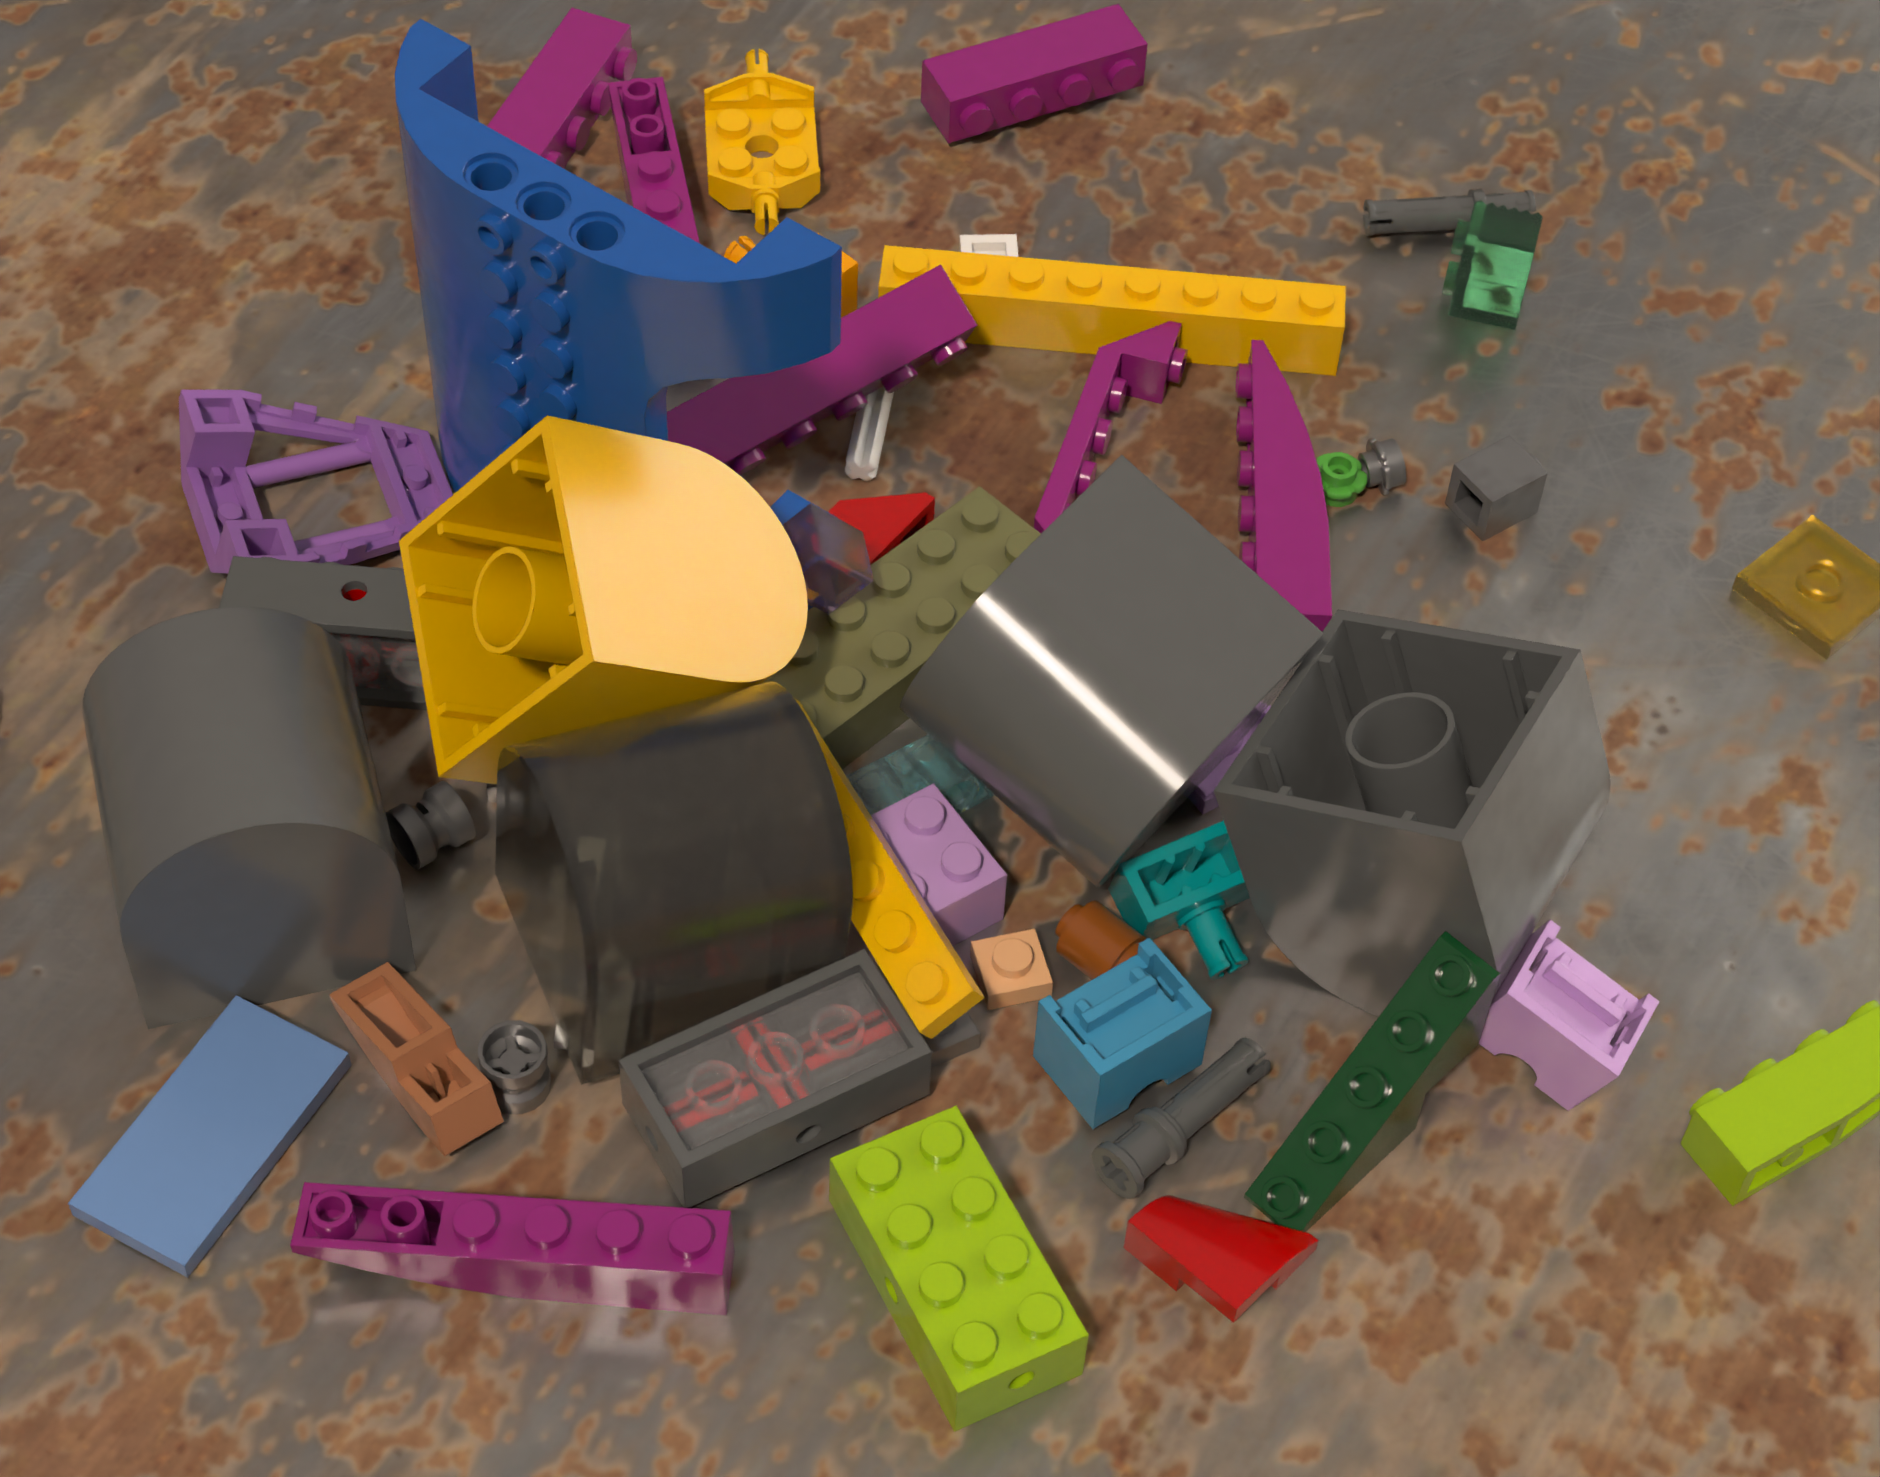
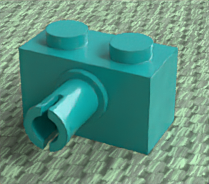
M1224 820L1119 864L1108 890L1123 920L1146 938L1150 937L1151 940L1177 929L1188 930L1208 970L1210 980L1223 978L1224 970H1227L1230 975L1249 962L1247 955L1243 953L1223 914L1226 908L1250 898Z

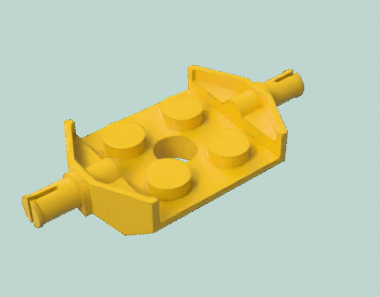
M752 49L745 55L746 74L704 89L708 195L728 210L751 209V213H755V230L759 234L765 235V219H768L770 233L779 225L777 213L780 212V209L802 208L820 192V167L818 164L814 87L769 73L768 54L764 50L758 49L759 64H756L755 49ZM765 151L773 155L767 158H757L751 154Z

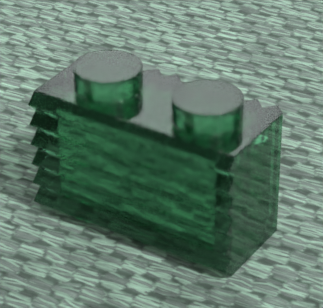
M1482 200L1474 202L1470 222L1458 219L1451 254L1460 255L1461 260L1460 263L1449 261L1442 289L1443 295L1452 296L1449 316L1516 330L1543 219L1539 212L1531 215L1528 210L1519 212L1516 207L1508 210L1505 205L1496 207L1493 202L1485 205Z

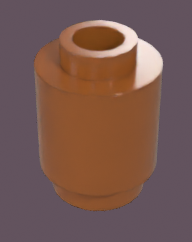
M1097 900L1091 901L1085 906L1081 904L1072 906L1063 915L1055 930V935L1059 937L1056 946L1057 953L1091 980L1136 955L1138 944L1147 939Z

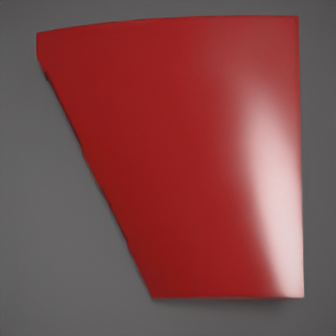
M1166 1195L1153 1200L1128 1220L1123 1248L1176 1292L1184 1284H1187L1234 1323L1270 1286L1277 1290L1317 1249L1319 1240L1303 1231Z

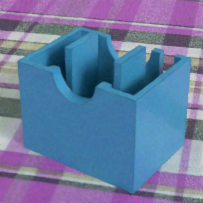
M1149 937L1138 944L1137 954L1056 1001L1048 995L1038 1002L1033 1057L1090 1127L1095 1129L1128 1109L1133 1098L1149 1084L1163 1079L1168 1085L1202 1065L1212 1009Z

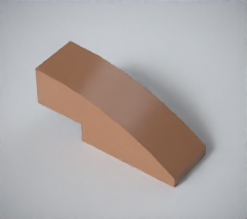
M388 962L329 994L336 1011L376 1071L419 1128L444 1157L504 1122L491 1082L457 1047L451 1027Z

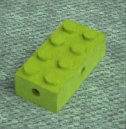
M957 1105L830 1158L829 1201L954 1432L1083 1375L1089 1335Z

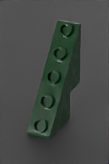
M1445 931L1427 952L1244 1194V1198L1275 1224L1307 1232L1416 1129L1426 1093L1479 1044L1500 973Z

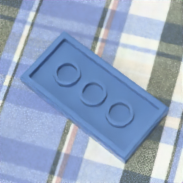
M236 995L68 1202L72 1215L188 1278L351 1067L349 1053Z

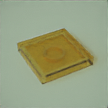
M1814 515L1810 516L1739 572L1732 586V589L1826 660L1880 617V564Z

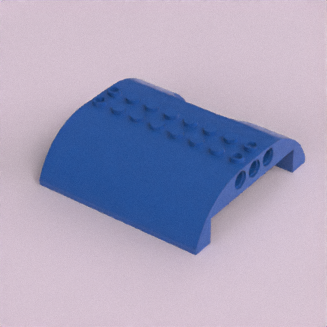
M422 19L410 27L401 45L395 70L396 105L441 457L450 486L455 493L547 415L668 441L666 406L668 386L686 381L767 374L804 364L831 353L841 343V246L786 217L737 263L730 261L480 123L478 119L471 46ZM787 490L770 508L781 522L795 548L805 579L809 611L837 590L838 518L794 492Z

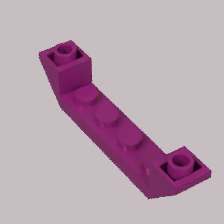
M1169 321L1099 347L1035 515L1034 529L1039 533H1042L1094 482L1097 471V463L1092 462L1094 454H1105L1113 421L1108 420L1110 412L1118 414L1121 412L1125 396L1162 404L1169 383H1180L1188 354L1187 349L1179 348L1182 323Z

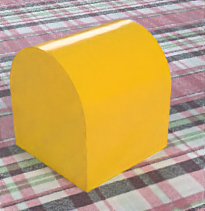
M548 415L399 540L437 772L440 778L576 794L595 793L609 789L628 778L785 667L799 649L807 624V591L795 548L770 506L739 474L718 459L690 446Z

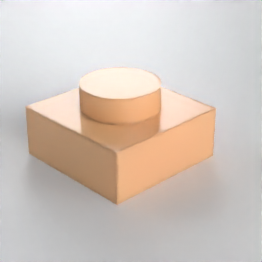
M1035 929L971 941L970 958L981 992L985 997L984 1002L987 1010L1041 1000L1048 995L1052 997L1053 981Z

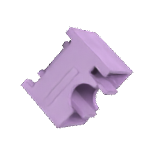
M1550 919L1531 934L1493 998L1479 1044L1494 1056L1504 1053L1524 1060L1536 1073L1537 1080L1534 1086L1569 1111L1619 1077L1660 1001L1649 993L1640 1000L1556 938L1561 927Z

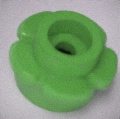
M1343 452L1327 453L1316 458L1321 474L1326 505L1343 507L1353 503L1357 499L1358 494L1367 485L1368 477L1364 471H1361V462Z

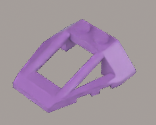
M181 390L180 392L181 483L209 569L212 573H228L233 556L273 557L279 560L315 563L335 562L342 565H351L400 550L399 540L453 495L429 432L426 430L358 415L354 424L316 416L317 406L294 402L292 410L261 404L262 394L244 390ZM255 430L343 443L246 466ZM371 462L392 516L387 520L294 541L286 519H263L253 489Z

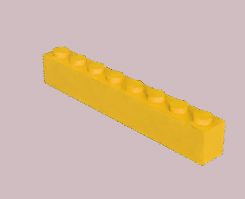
M884 245L878 298L941 264L977 324L965 343L1096 355L1099 347L1173 321L1182 323L1179 348L1188 350L1186 363L1237 367L1238 363L1248 364L1251 340H1263L1280 371L1336 376L1345 330L1346 286Z

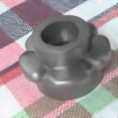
M1374 437L1368 439L1366 451L1358 455V460L1362 464L1361 471H1364L1368 477L1366 486L1369 488L1377 485L1382 495H1388L1389 489L1403 485L1406 482V467L1401 449L1394 438L1380 442L1375 440Z

